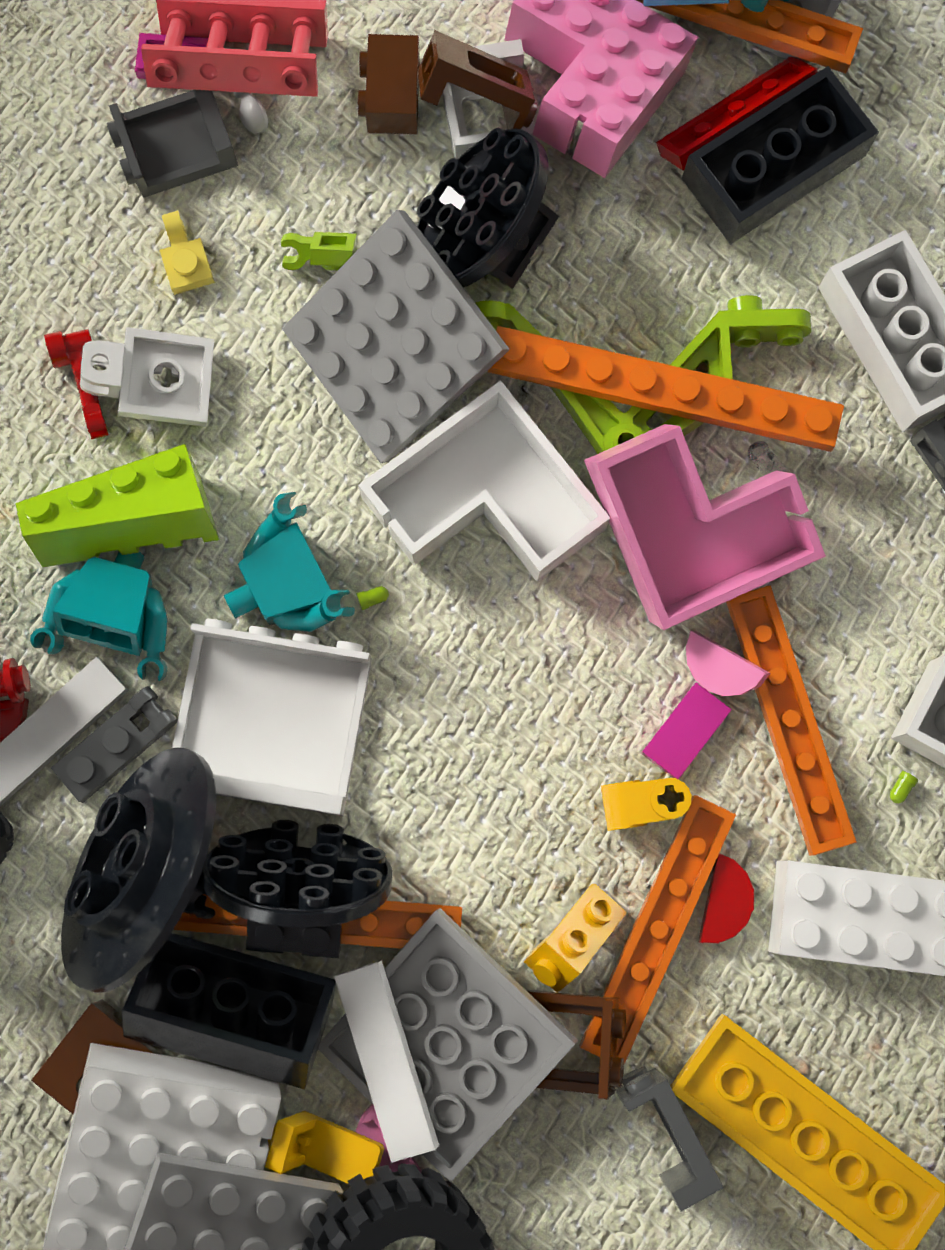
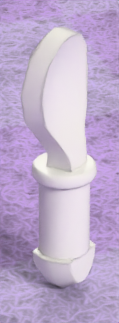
M234 92L236 98H241L239 116L242 124L252 133L260 134L265 132L268 128V117L261 101L256 99L252 93Z

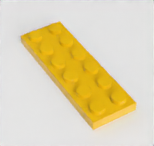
M724 1014L719 1016L670 1085L675 1096L873 1250H915L945 1206L944 1183Z

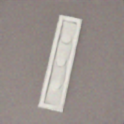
M95 657L0 743V807L129 691L100 658Z
M382 961L335 976L391 1163L436 1150L439 1147V1142Z

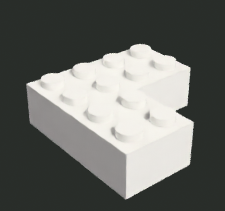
M501 380L358 485L363 501L384 528L389 526L391 537L414 566L484 514L533 578L539 581L604 532L610 520V516Z
M91 1043L49 1213L43 1250H124L157 1152L263 1171L269 1149L268 1139L272 1137L281 1102L279 1082L218 1064Z

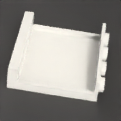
M206 619L205 625L191 623L190 630L195 634L172 748L189 749L198 753L207 761L213 773L216 795L344 816L372 662L370 654L362 652L363 645L347 641H337L336 647L319 645L320 639L318 637L298 633L293 634L292 640L275 637V630L258 626H250L249 632L231 630V623L217 619Z

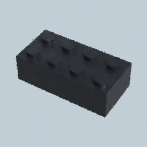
M827 66L690 154L682 180L727 241L732 244L864 158L879 131L829 66Z
M171 933L160 950L138 973L122 1009L123 1037L305 1090L332 1009L336 981L332 978Z

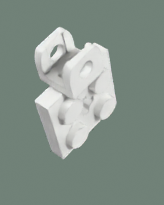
M126 327L124 344L109 341H90L83 345L80 388L92 395L119 398L118 416L206 427L214 339ZM94 367H103L105 370H96ZM167 367L171 369V375L178 377L179 381L178 383H171L170 387H162L160 381L154 379V374H161L162 369Z

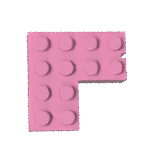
M514 0L504 40L521 39L525 53L562 74L541 101L532 135L565 154L570 148L578 120L583 122L572 159L605 178L684 75L699 37L649 7L644 6V4L637 0Z
M664 424L584 460L601 504L610 516V526L649 622L663 630L826 556L812 519L796 515L787 517L785 513L787 511L801 515L809 511L794 473L776 470L709 500L680 426Z

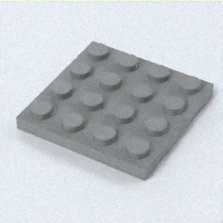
M396 210L282 328L380 463L391 461L510 350L406 211Z
M440 908L429 917L386 966L385 972L439 1142V1147L436 1150L423 1153L422 1155L451 1183L578 1040ZM345 1013L322 1039L318 1050L373 1104Z
M157 1152L124 1250H302L304 1240L307 1237H314L309 1225L317 1212L324 1214L328 1209L325 1201L335 1190L340 1194L343 1193V1190L337 1183Z

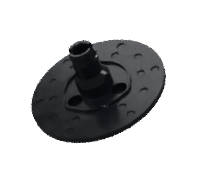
M171 748L158 753L140 766L122 785L119 791L109 795L100 807L95 819L94 829L82 851L64 904L61 931L62 960L68 977L78 987L95 993H103L122 986L139 973L160 950L183 912L193 914L197 918L211 919L216 915L214 909L205 906L207 896L202 895H207L203 887L202 876L215 822L216 788L209 764L198 753L186 748Z

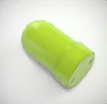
M379 586L356 593L361 609L365 610L386 601L389 597V591L386 587Z
M905 771L900 773L899 779L889 794L892 802L896 804L903 803L918 782L916 777Z

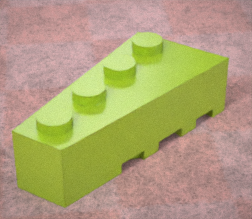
M186 444L15 503L22 537L42 567L87 561L93 557L99 558L103 552L119 551L121 555L139 553V547L161 543L165 549L183 546V540L202 537L204 543L220 540L201 477Z

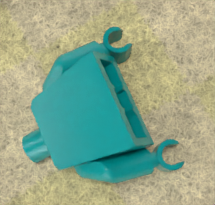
M296 492L282 493L275 498L273 503L274 510L257 528L243 551V559L238 563V567L247 584L225 594L224 598L235 619L259 607L269 625L275 624L282 630L312 632L332 622L336 617H350L354 615L355 608L345 607L341 609V598L344 595L350 594L349 590L330 589L297 522L291 524V519L303 517L307 513L306 505H300L291 510L290 500L296 495Z
M140 551L139 553L121 555L118 552L114 562L93 557L88 559L81 569H76L56 582L51 588L42 616V621L45 622L44 628H38L31 634L30 642L34 648H41L45 636L49 634L51 643L48 647V654H57L62 650L65 643L64 636L140 656L143 648L144 651H147V655L138 664L137 673L142 680L145 679L146 666L152 661L158 665V681H162L168 671L165 661L160 658V652L165 651L168 618L162 595L152 586L151 574L141 569L144 555Z

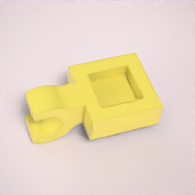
M178 211L161 215L171 247L159 251L174 295L215 283L201 238L188 240Z

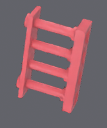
M156 0L161 34L166 35L164 45L142 44L141 51L147 87L318 96L316 54L308 52L310 46L327 47L326 0ZM184 36L208 38L206 47L182 46ZM225 42L250 43L248 50L224 48ZM267 44L292 45L291 52L266 51Z

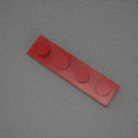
M788 57L657 141L660 156L684 171L690 154L818 73L817 68L795 57Z

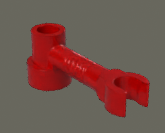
M89 329L63 335L62 331L45 334L46 346L54 369L68 365L72 367L91 439L108 436L98 396L89 394L80 388L83 345L92 341Z

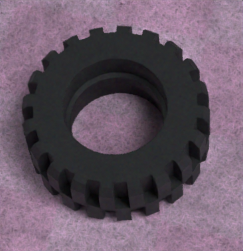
M414 1164L398 1165V1171L392 1172L388 1165L373 1168V1176L363 1179L361 1174L348 1180L351 1187L342 1194L335 1190L325 1201L328 1206L324 1214L320 1212L315 1214L309 1225L314 1237H307L302 1247V1250H382L400 1239L421 1236L435 1240L434 1250H495L492 1239L486 1232V1226L461 1191L452 1182L445 1181L440 1173L429 1168L423 1169L420 1173Z

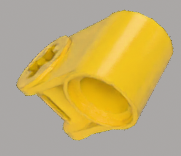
M676 778L643 782L635 780L602 785L601 792L607 831L645 826L650 822L671 820L683 816L691 805L692 795L688 786ZM664 786H669L671 793H679L680 802L673 804V811L668 812L667 805H659L657 797L665 793Z

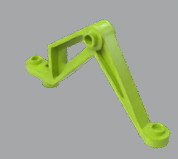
M754 295L732 298L727 303L728 310L719 311L670 365L695 371L701 363L705 362L708 374L733 379L730 343H734L737 347H752L760 342H777L781 346L798 345L803 342V338L812 332L810 313L803 309H763L762 299ZM494 300L475 302L495 330L497 326H502L543 336L510 303ZM551 387L597 454L653 430L646 423L657 411L631 406L627 412L623 413L609 400ZM673 416L660 426L664 424L680 426L683 435L686 436L704 422Z

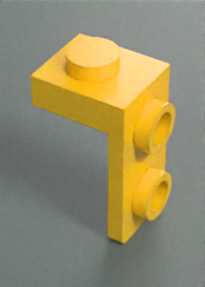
M591 884L552 933L532 950L524 960V963L533 970L534 975L540 982L550 986L556 992L561 991L581 974L624 918L626 911L598 885Z
M302 1111L280 1119L274 1125L272 1137L268 1139L269 1154L265 1167L283 1174L304 1164L349 1184L348 1180L361 1174L363 1179L373 1176V1168L380 1166L384 1145L310 1112Z

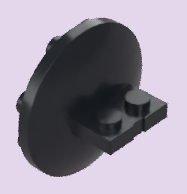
M495 128L484 139L469 148L459 159L452 158L447 161L440 172L441 180L432 194L426 196L417 208V216L420 218L417 225L418 229L463 288L477 282L489 273L503 285L513 289L531 262L530 258L537 247L542 245L560 217L542 202L549 172L546 151L539 141L524 130H502L501 128Z
M277 820L272 823L270 828L252 830L238 835H226L219 838L218 845L208 853L203 866V887L208 897L219 907L236 916L247 919L246 950L282 954L283 952L302 953L305 956L339 959L342 923L350 922L372 913L383 905L391 892L392 868L385 857V852L361 839L344 834L343 827L336 824H322L318 826L316 845L312 846V848L298 846L299 824L292 820Z

